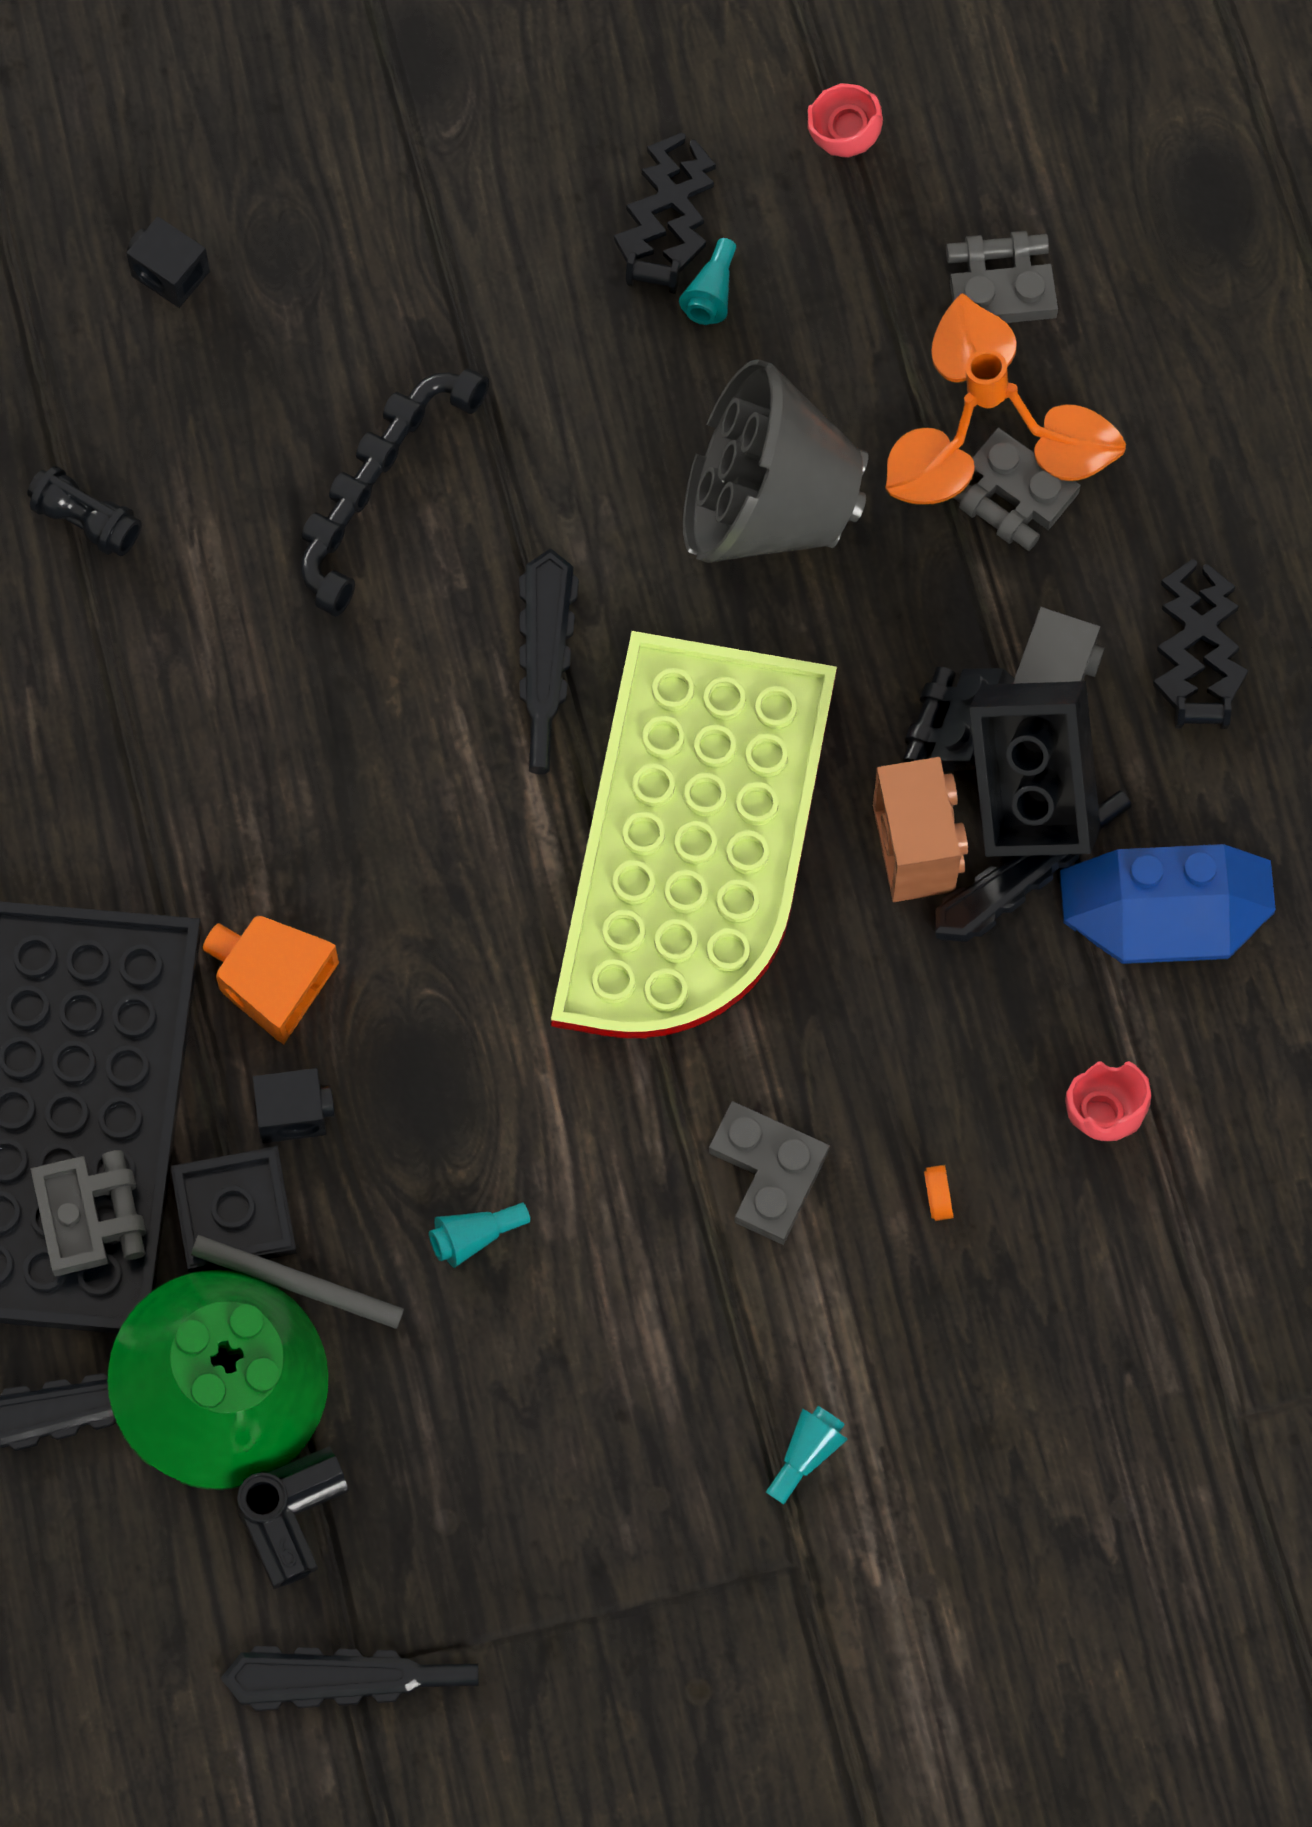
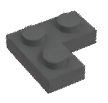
M732 1101L709 1146V1154L755 1174L735 1216V1223L784 1245L829 1153L830 1145Z

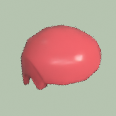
M840 83L823 90L807 109L808 130L811 137L820 148L832 156L849 158L866 152L876 142L881 133L883 116L880 102L875 94L870 93L860 85Z
M1098 1061L1085 1073L1076 1076L1066 1092L1065 1102L1069 1120L1072 1125L1084 1134L1100 1141H1117L1135 1133L1141 1126L1150 1107L1152 1095L1149 1078L1136 1064L1130 1061L1117 1068L1106 1066L1102 1061Z

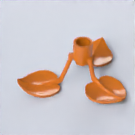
M962 293L943 315L935 332L931 350L934 367L942 377L951 382L967 381L968 394L964 397L965 405L956 436L950 442L944 432L934 428L914 429L903 435L890 451L885 488L890 496L898 500L924 505L944 502L960 494L972 480L975 471L973 458L959 449L965 441L973 409L976 405L983 408L996 407L1005 398H1010L1030 432L1034 436L1040 437L1034 449L1037 464L1043 471L1060 480L1076 481L1098 473L1124 454L1126 443L1120 432L1108 420L1088 408L1077 405L1053 407L1045 416L1044 428L1039 426L1019 396L1017 385L1008 383L1007 367L1011 364L1017 348L1016 338L1012 329L1000 317L980 307Z

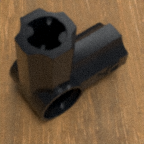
M330 1446L271 1472L253 1474L245 1479L239 1488L237 1497L239 1518L247 1527L273 1589L290 1585L318 1570V1566L295 1515L349 1491L343 1471ZM266 1490L274 1494L278 1500V1505L269 1514H256L247 1505L248 1497L255 1491Z

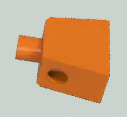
M263 916L254 917L242 936L218 923L209 932L203 944V951L223 962L216 974L219 990L282 1044H285L339 964L336 945Z

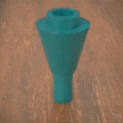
M720 238L717 241L710 262L703 267L679 298L681 309L692 321L698 324L719 323L727 317L729 266L736 250V244L728 238Z
M522 1202L495 1213L481 1212L435 1217L434 1221L435 1229L429 1231L430 1243L439 1261L447 1260L453 1268H456L497 1239L501 1233L530 1223V1215L526 1205Z
M817 1406L812 1414L802 1408L784 1458L786 1463L766 1493L784 1505L802 1477L809 1475L848 1440L840 1434L845 1424L820 1406Z

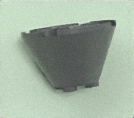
M759 359L745 364L727 384L706 425L714 427L715 430L706 455L695 454L683 512V536L686 549L689 553L697 555V560L710 563L823 546L834 548L848 520L857 522L863 513L866 494L859 490L862 475L868 463V452L857 448L773 364Z

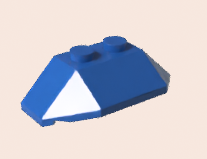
M1225 844L1117 849L1064 868L1059 873L1063 923L1072 930L1080 932L1090 942L1122 964L1229 959L1276 910L1271 860Z

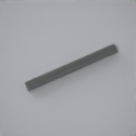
M201 1235L197 1236L191 1255L395 1329H397L404 1308Z

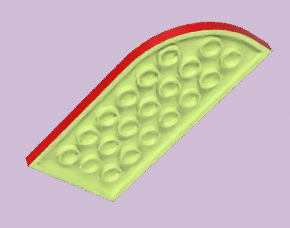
M636 631L631 632L553 1006L551 1027L617 1038L666 1036L688 1030L720 1015L741 1000L761 979L778 953L790 918L836 679V666Z

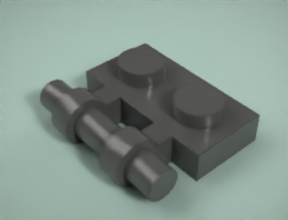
M1027 231L1011 232L1010 237L983 240L981 235L967 236L965 242L946 244L948 264L967 262L968 272L951 274L952 302L963 293L980 307L1000 317L1006 323L1057 318L1058 305L1051 264L1031 266L1030 262L1031 255L1049 253L1047 234L1028 235ZM1012 257L1013 268L986 270L985 260Z
M997 428L973 457L975 465L973 478L979 482L973 486L968 484L953 499L960 503L959 509L971 518L978 515L998 529L996 535L1008 544L1015 541L1027 551H1030L1039 540L1040 534L1027 524L1033 519L1049 530L1077 497L1081 485L1076 481L1060 480L1043 471L1037 464L1033 451L1000 428ZM996 493L1016 507V509L1009 513L990 498Z
M114 1150L103 1154L102 1159L105 1172L89 1176L84 1156L30 1168L51 1268L55 1277L108 1264L104 1243L112 1241L121 1242L125 1260H134L145 1255L142 1236L146 1234L143 1216L138 1215L136 1212L132 1190L136 1188L133 1170L126 1167L123 1151ZM110 1195L115 1218L99 1222L94 1197Z

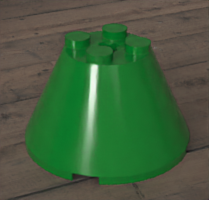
M200 1271L175 1278L161 1285L139 1302L128 1315L118 1332L110 1355L107 1380L108 1396L114 1419L122 1436L131 1449L150 1467L153 1466L165 1475L192 1487L218 1490L238 1488L245 1479L253 1474L268 1473L289 1464L309 1442L321 1420L328 1393L327 1359L320 1336L305 1311L284 1291L273 1284L235 1271ZM213 1364L225 1365L232 1371V1373L226 1374L223 1366L213 1367Z

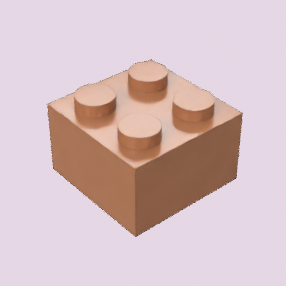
M940 757L877 767L873 809L893 902L951 893L956 889L958 873L965 872L963 855L968 854L966 831L963 822L954 824L953 805L958 804L956 784L952 773L944 774Z

